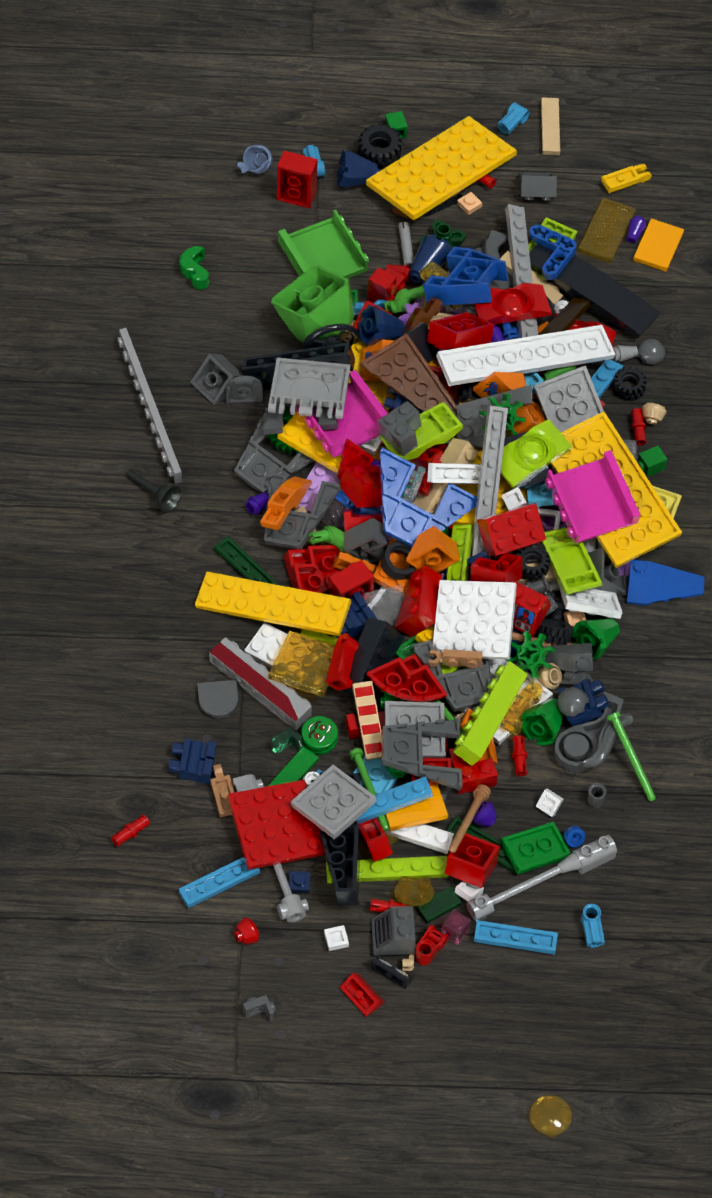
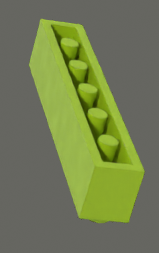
M508 661L504 666L501 664L494 673L496 675L495 679L493 678L488 683V691L484 692L480 697V705L476 706L472 711V719L463 727L465 732L455 741L457 746L453 753L471 766L482 758L528 675L511 661Z

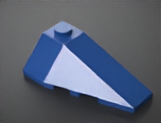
M630 561L627 604L646 606L651 605L652 602H667L673 598L684 599L704 594L703 576L651 561Z

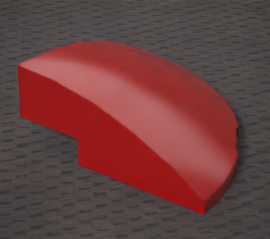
M335 545L308 546L306 549L288 550L283 557L292 587L317 593L327 591L329 589V577L334 572L340 571V569L333 567V563L341 551Z
M416 654L405 659L399 657L366 674L380 689L400 699L426 702L447 696L446 691L427 664L423 666Z

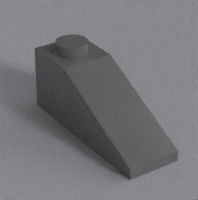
M592 643L551 646L556 651L546 656V662L554 663L560 670L571 672L593 671Z

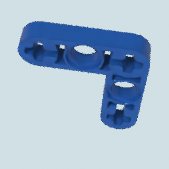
M534 225L530 228L531 241L554 251L542 267V276L547 280L556 279L576 253L577 245L575 240L542 225ZM551 238H555L558 241L555 243H551L548 240ZM562 257L564 260L556 261L555 258Z

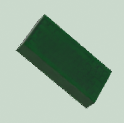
M450 886L417 904L416 909L426 924L461 906L462 902Z

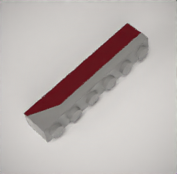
M225 637L209 652L210 662L232 680H236L239 686L295 731L311 717L312 706L307 699H302L298 696L292 687H287L283 684L278 676H273L263 664H258L248 652H243L234 641H230Z

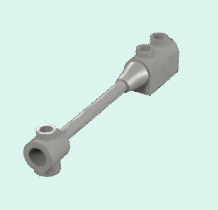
M252 774L233 778L232 782L234 792L264 787L262 780H256ZM273 865L285 896L280 904H277L280 919H287V922H297L306 916L305 911H309L307 900H301L297 894L292 895L282 865Z
M610 835L602 836L572 851L557 866L491 898L487 894L477 896L466 903L467 909L475 921L484 920L487 915L494 912L493 905L559 873L578 870L580 874H583L614 859L617 853L616 845Z

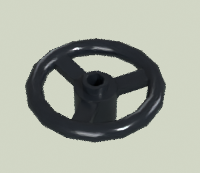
M348 324L326 325L307 336L303 342V349L310 348V346L321 347L341 344L349 334L352 335L349 341L350 346L358 342L359 333L355 327ZM341 331L336 337L328 336L325 340L316 339L329 332Z

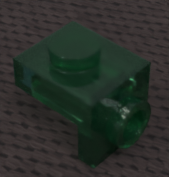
M291 727L283 733H277L272 739L273 752L277 755L290 745H293L299 752L303 744L302 736L298 732H294Z

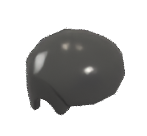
M646 339L638 346L637 358H640L643 364L656 365L665 357V348L656 339Z
M576 687L566 688L558 697L559 710L567 717H574L585 711V704L589 703V698L584 691Z

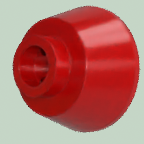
M242 918L235 927L234 936L239 943L252 944L258 942L260 934L255 923L250 918Z

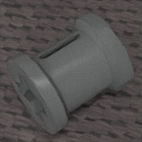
M545 576L540 580L527 582L528 588L539 593L550 592Z

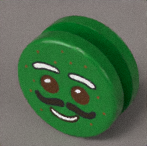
M315 716L308 719L301 730L302 745L315 755H324L331 752L338 741L336 724L324 716Z

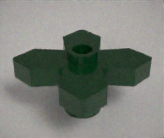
M436 219L431 225V231L436 235V238L439 240L444 239L451 248L462 245L466 240L465 232L459 229L452 231L448 224L439 219ZM423 235V237L419 240V246H420V244H421L422 239H423L426 235Z

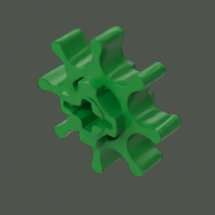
M505 392L500 403H497L496 398L488 397L492 406L508 408L506 430H508L510 435H516L517 432L513 428L516 421L525 422L526 420L516 415L517 409L523 406V403L515 401L514 404L510 405L509 399L511 394ZM481 410L480 415L487 416V412Z
M525 631L523 632L525 641L522 645L511 642V646L517 649V655L507 660V662L519 663L520 669L524 672L531 670L532 678L538 680L540 678L538 669L541 666H545L548 669L553 668L551 664L546 662V656L549 653H554L556 649L551 646L543 648V642L547 638L546 635L540 633L537 640L532 641L531 634Z

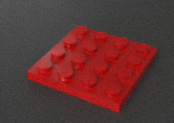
M305 780L228 794L227 799L247 870L325 855L319 827L291 806V801L307 788Z

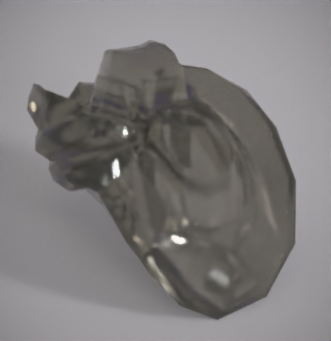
M334 499L321 521L328 526L337 528L344 520L343 512L345 509L343 504Z

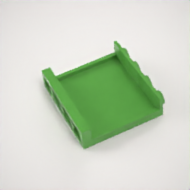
M336 209L333 210L332 218L290 234L285 229L278 231V243L299 276L309 268L317 265L347 279L367 272L368 256L362 252L360 243L357 240L355 241L351 229L346 227L343 216L339 215Z

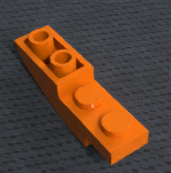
M294 476L285 481L268 501V510L260 521L261 526L278 531L291 509L298 507L311 486L312 480Z

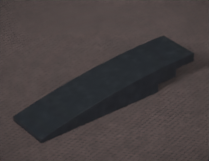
M537 244L529 252L531 268L542 275V267L554 251ZM576 255L571 258L556 279L548 280L572 299L575 297L589 300L590 307L587 310L605 324L610 322L621 331L624 329L628 330L637 338L642 335L660 314L659 310ZM557 257V258H555V260H556V261H563L564 258H562V257Z

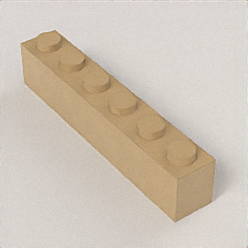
M453 438L440 461L442 463L471 464L478 451L468 441ZM433 483L429 495L422 496L418 494L413 504L434 514L448 483ZM451 483L455 486L459 485V483Z

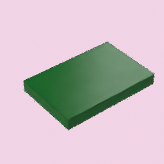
M554 822L512 834L500 840L517 875L562 861L571 854Z

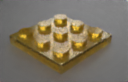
M289 631L269 672L268 679L324 697L329 686L326 683V678L335 646Z

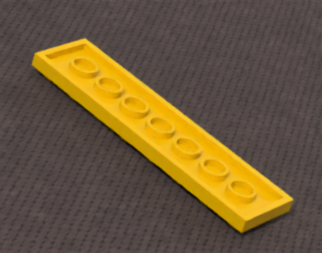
M206 572L195 602L197 609L336 636L341 635L351 605V600L348 598L212 572Z

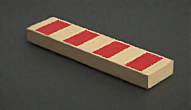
M372 681L354 683L352 688L366 761L381 759V727Z

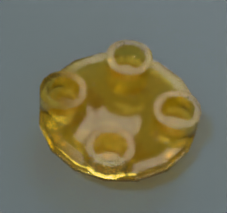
M404 876L399 878L394 894L397 900L405 905L422 906L433 899L434 888L429 878L423 877L418 879Z
M547 1095L540 1097L534 1102L530 1110L529 1119L537 1131L553 1138L569 1127L572 1113L569 1105L563 1099Z

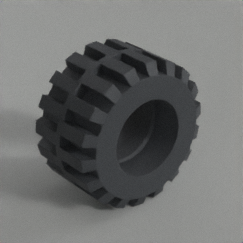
M378 124V126L371 125V128L367 127L360 133L358 155L377 164V168H380V170L401 158L402 138L398 131L395 132L393 127L389 128L388 125L382 126V124Z

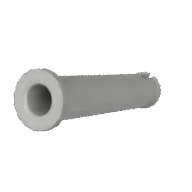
M401 222L398 228L403 265H408L411 268L414 256L409 223L404 222L403 228Z

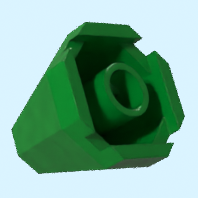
M614 619L581 620L575 624L572 638L575 637L576 639L574 644L592 643L593 660H597L604 655L616 640L620 629Z
M556 698L547 699L526 709L521 716L522 720L519 726L525 737L529 740H537L536 744L539 746L553 744L558 736L564 714L560 712Z

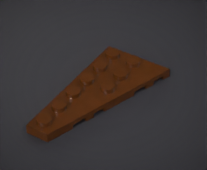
M408 334L403 335L360 363L362 367L420 411L425 412L444 402L457 417V405Z

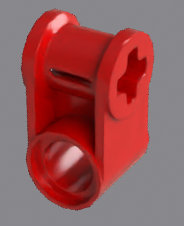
M430 925L424 936L417 943L415 951L416 962L420 965L430 964L438 952L446 945L449 935H444L436 930L434 925ZM421 951H427L429 954H422Z

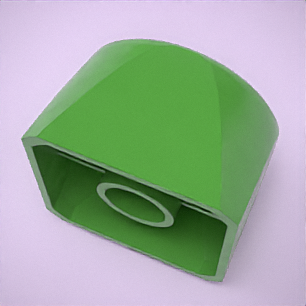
M319 265L309 268L271 300V303L287 327L301 342H304L312 332L326 325H350L355 316L349 279ZM341 331L329 332L316 339L325 340L328 336L336 337Z

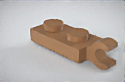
M443 649V652L429 651V656L436 657L435 660H429V666L432 667L438 666L441 662L449 667H482V651Z
M221 764L213 765L215 778L210 779L219 816L220 818L230 816L232 813L227 796L229 793H235L230 775H223Z

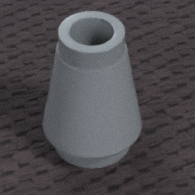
M615 345L612 347L616 355L611 360L617 363L638 356V348L636 346Z

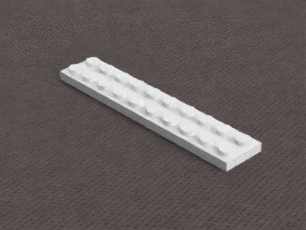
M603 325L438 351L436 357L448 385L453 386L483 381L493 372L525 374L613 359L616 354Z

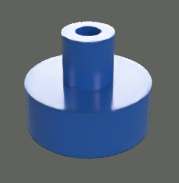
M571 826L565 831L564 840L569 846L578 847L585 841V833L580 827Z

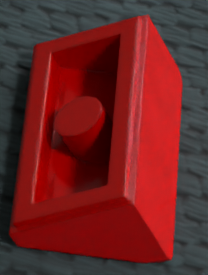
M352 973L339 987L366 1017L384 1004V1000L358 973Z

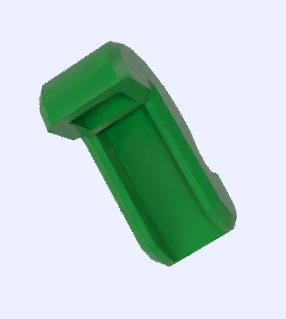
M193 246L181 254L179 269L182 276L191 279V284L194 288L202 290L209 286V272L198 264L205 258V248Z

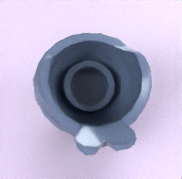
M262 145L249 146L245 149L243 162H238L237 167L241 168L242 173H264L272 165V153L267 147Z

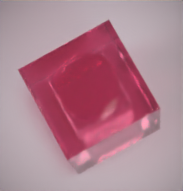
M453 909L442 924L441 933L444 935L448 934L449 940L459 945L470 929L471 920Z

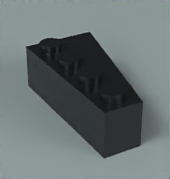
M373 618L367 619L358 640V649L353 658L349 677L353 681L352 684L371 681L366 675L367 672L390 662L404 641L405 637L387 621ZM352 687L342 690L347 695L354 696Z
M359 823L351 824L335 839L319 828L338 905H358L361 846Z

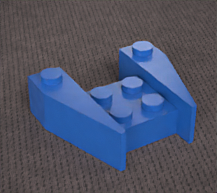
M453 247L447 255L449 276L431 275L423 287L426 303L429 302L431 297L438 298L443 302L442 305L491 303L492 297L489 284L492 280L508 281L506 262L470 248Z

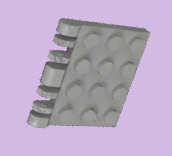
M277 358L268 413H276L278 402L280 403L279 414H283L285 403L291 404V415H295L296 404H300V416L312 417L313 407L317 406L316 417H321L322 407H329L327 411L328 418L333 417V409L336 408L335 419H343L351 364Z

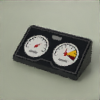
M374 957L372 959V970L402 988L407 989L413 980V976L381 957Z

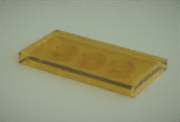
M603 198L578 248V252L611 264L636 209Z

